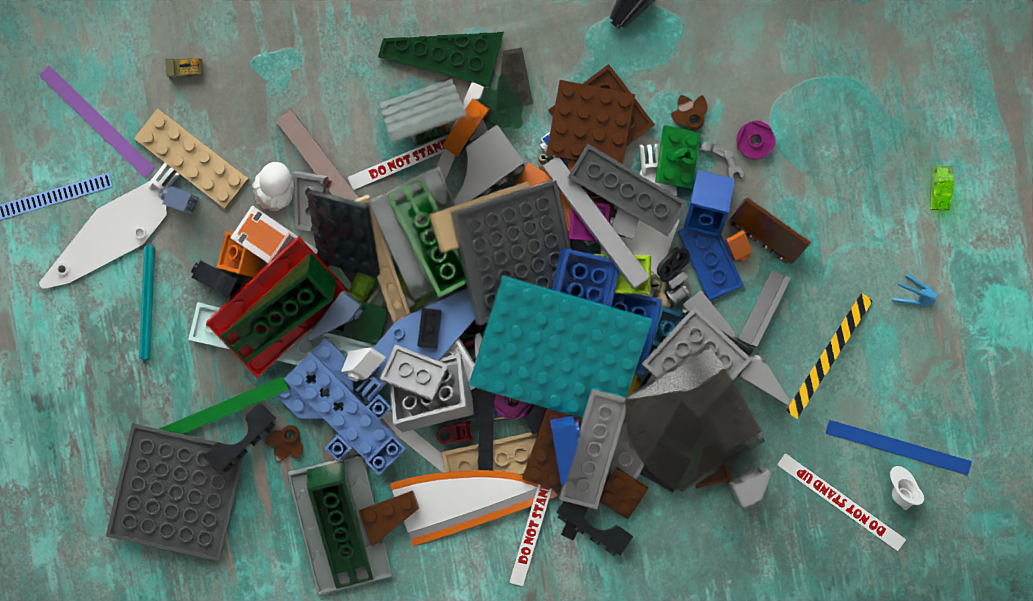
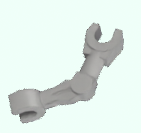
M705 141L702 142L700 150L724 157L729 167L727 169L729 178H733L734 172L738 173L740 179L744 177L743 171L735 164L732 151L715 147L713 144Z

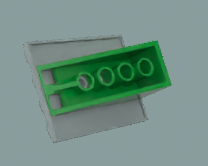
M439 166L368 202L412 300H416L429 292L441 297L467 283L459 247L441 252L430 218V214L456 206Z

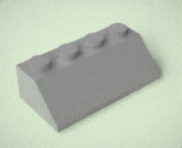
M759 467L727 482L736 504L747 509L759 505L758 501L762 500L771 475L769 469Z

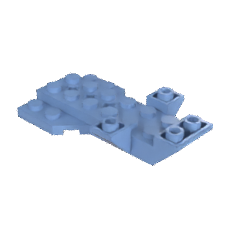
M325 337L284 378L289 390L276 396L298 418H323L338 432L325 447L337 461L353 447L366 460L365 462L380 475L406 449L395 431L382 419L392 409V406L379 394L370 403L366 404L354 392L353 381L347 378L348 375L341 372L347 357ZM314 374L316 382L308 381L309 377L307 375L312 376ZM321 388H328L330 395H323ZM335 402H337V403L343 402V406H342V407H343L344 409H341V408L337 409V408L335 407V406H336Z

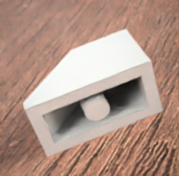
M372 348L349 351L341 372L348 375L347 378L352 381L367 379L384 361L386 356Z

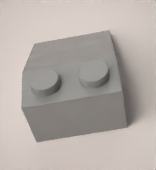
M758 355L750 356L752 360L737 377L783 405L789 406L791 401L769 366L764 364L766 360Z

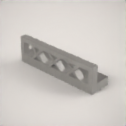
M771 270L738 337L739 340L753 347L758 346L791 279L790 277Z

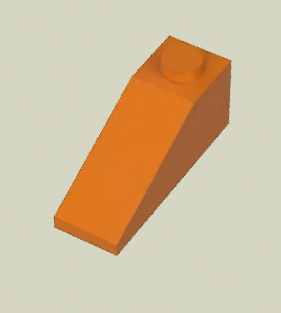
M471 99L465 108L466 115L458 119L442 147L458 157L490 109L476 99Z

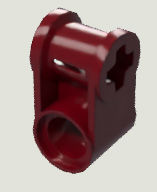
M471 421L440 427L436 432L437 440L442 444L474 440L469 427ZM442 430L450 432V438L446 441L441 440L439 437V433Z

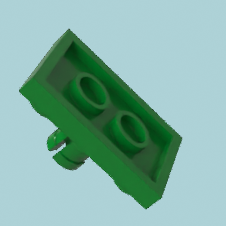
M668 125L663 126L655 178L656 183L688 190L693 189L700 133Z

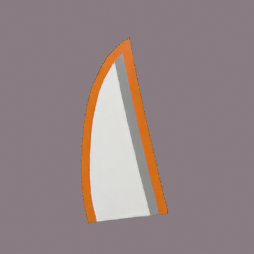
M469 470L411 477L390 483L394 497L412 490L415 493L420 509L408 517L404 524L412 545L416 546L532 506L538 484L522 479L523 475L513 472ZM553 489L549 499L558 496Z

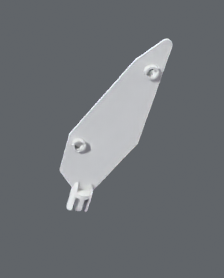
M659 144L654 145L656 163H653L652 147L647 145L648 164H645L644 146L639 145L641 159L640 175L677 196L676 187L655 182ZM679 218L668 236L639 220L634 238L623 237L625 245L633 255L652 256L651 271L657 276V266L669 252ZM650 286V294L640 295L653 297L655 290Z
M164 163L151 181L98 208L41 279L40 287L45 289L70 283L143 245L167 215L166 205L162 204L163 200L161 197L164 189H168L180 174L177 172L165 186L164 182L174 169L171 167L162 179L158 181V177L168 166V164ZM60 265L65 266V272L59 270Z

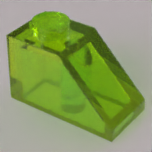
M357 273L349 292L357 300L361 301L363 299L366 301L376 280L368 275Z

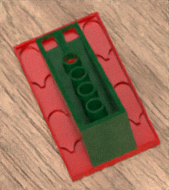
M298 236L260 270L253 279L235 293L228 302L218 309L206 321V325L258 378L326 314L342 291L349 293V290L302 238Z

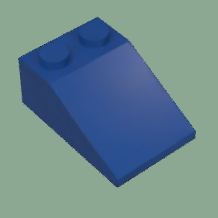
M573 416L550 420L561 485L566 484L578 446L577 438L581 437L578 421L574 422Z

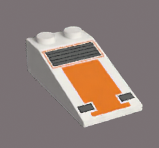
M254 206L250 208L231 236L233 240L267 263H270L277 254L298 237ZM304 241L317 254L318 250Z

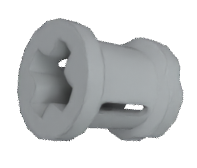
M680 283L671 292H666L667 297L675 307L686 296H691L683 283Z

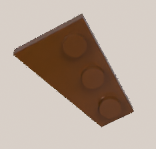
M413 490L359 510L372 546L420 509Z

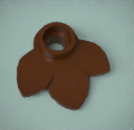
M681 95L678 99V110L671 113L672 119L678 125H686L690 130L700 129L704 124L703 116L707 112L706 99L701 95L693 102L690 98ZM691 118H697L698 123L692 124Z
M288 425L282 430H274L266 438L265 444L275 446L277 461L286 459L290 454L295 458H299L303 452V445L299 440L300 431L296 426ZM289 431H292L294 433L293 438H289L287 436V433Z

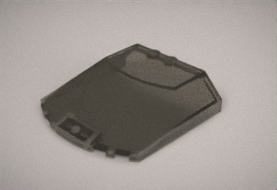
M707 345L625 398V422L627 423L628 435L636 454L648 470L659 480L682 492L765 442L761 428L726 368Z

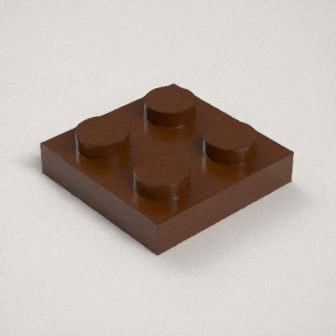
M616 467L604 484L599 502L629 519L649 487Z

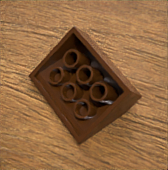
M748 197L741 201L729 218L732 222L730 224L738 231L743 229L747 232L746 236L754 242L757 240L763 244L762 248L769 253L774 251L779 255L777 258L785 264L788 262L790 264L794 263L811 243Z

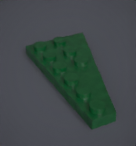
M504 32L383 38L378 58L466 82H473L489 88Z

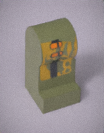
M200 58L166 59L167 77L181 78L203 75V61Z

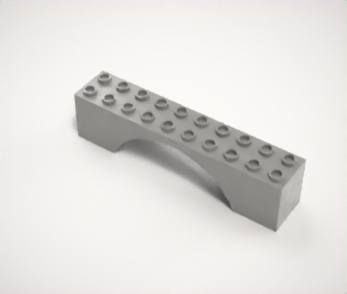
M498 125L466 147L468 159L467 173L463 186L454 199V203L459 205L491 194L493 187L496 185L498 188L508 182L507 177L512 174L515 177L523 171L524 161ZM386 243L392 263H395L392 253Z

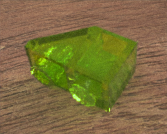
M933 166L930 180V210L950 211L955 184L952 166Z

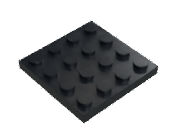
M315 190L307 192L315 246L318 250L317 256L327 265L375 278L379 276L380 268L370 204Z

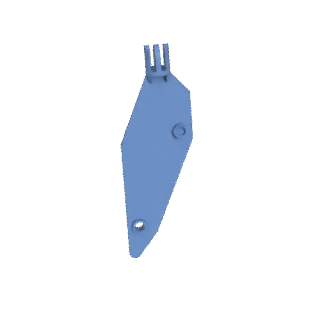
M468 288L426 307L442 310L437 349L417 346L421 310L396 321L373 348L386 356L384 361L360 384L356 391L359 393L363 390L361 393L363 398L369 395L367 401L370 403L380 390L387 385V383L380 381V377L395 345L431 359L439 360L475 320Z

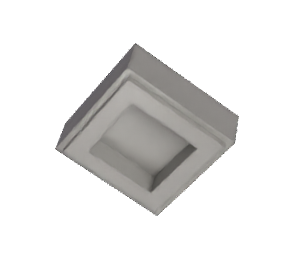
M680 272L673 279L667 281V284L673 289L688 277L685 272Z

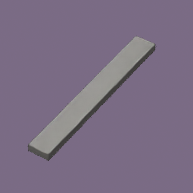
M556 157L543 165L542 169L550 180H557L560 193L633 290L649 280L650 276L581 185L568 178L570 171L560 157Z

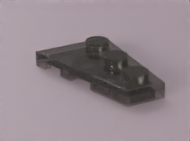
M522 47L503 51L496 111L533 104Z

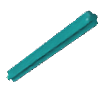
M154 246L144 247L139 359L141 360L150 359Z

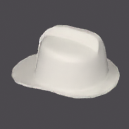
M901 466L893 467L890 471V478L894 485L892 490L893 500L904 510L909 509L913 505L922 504L924 495L912 474Z

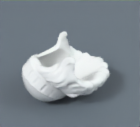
M279 162L269 163L256 176L252 184L256 204L270 211H279L289 205L294 195V180L284 164Z

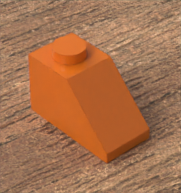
M744 230L724 240L733 261L738 259L739 262H742L750 257L749 253L752 252Z

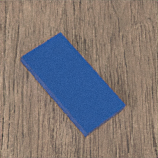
M685 228L677 231L684 248L690 253V262L709 301L744 286L722 236L718 237Z

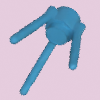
M909 274L905 275L906 278L923 289L918 290L906 284L898 283V286L918 294L920 301L892 298V302L926 307V305L933 306L937 292L933 291L932 287L926 286Z

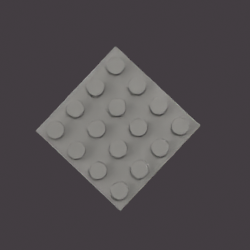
M693 307L642 365L700 417L752 359L697 308Z

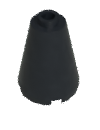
M616 0L609 16L612 19L610 23L618 29L621 27L626 28L656 0Z

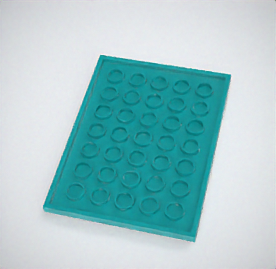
M502 275L468 386L583 418L591 389L627 398L652 319Z

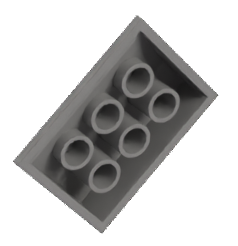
M460 353L437 360L447 364L449 368L434 402L390 385L393 425L401 432L474 415L472 395Z

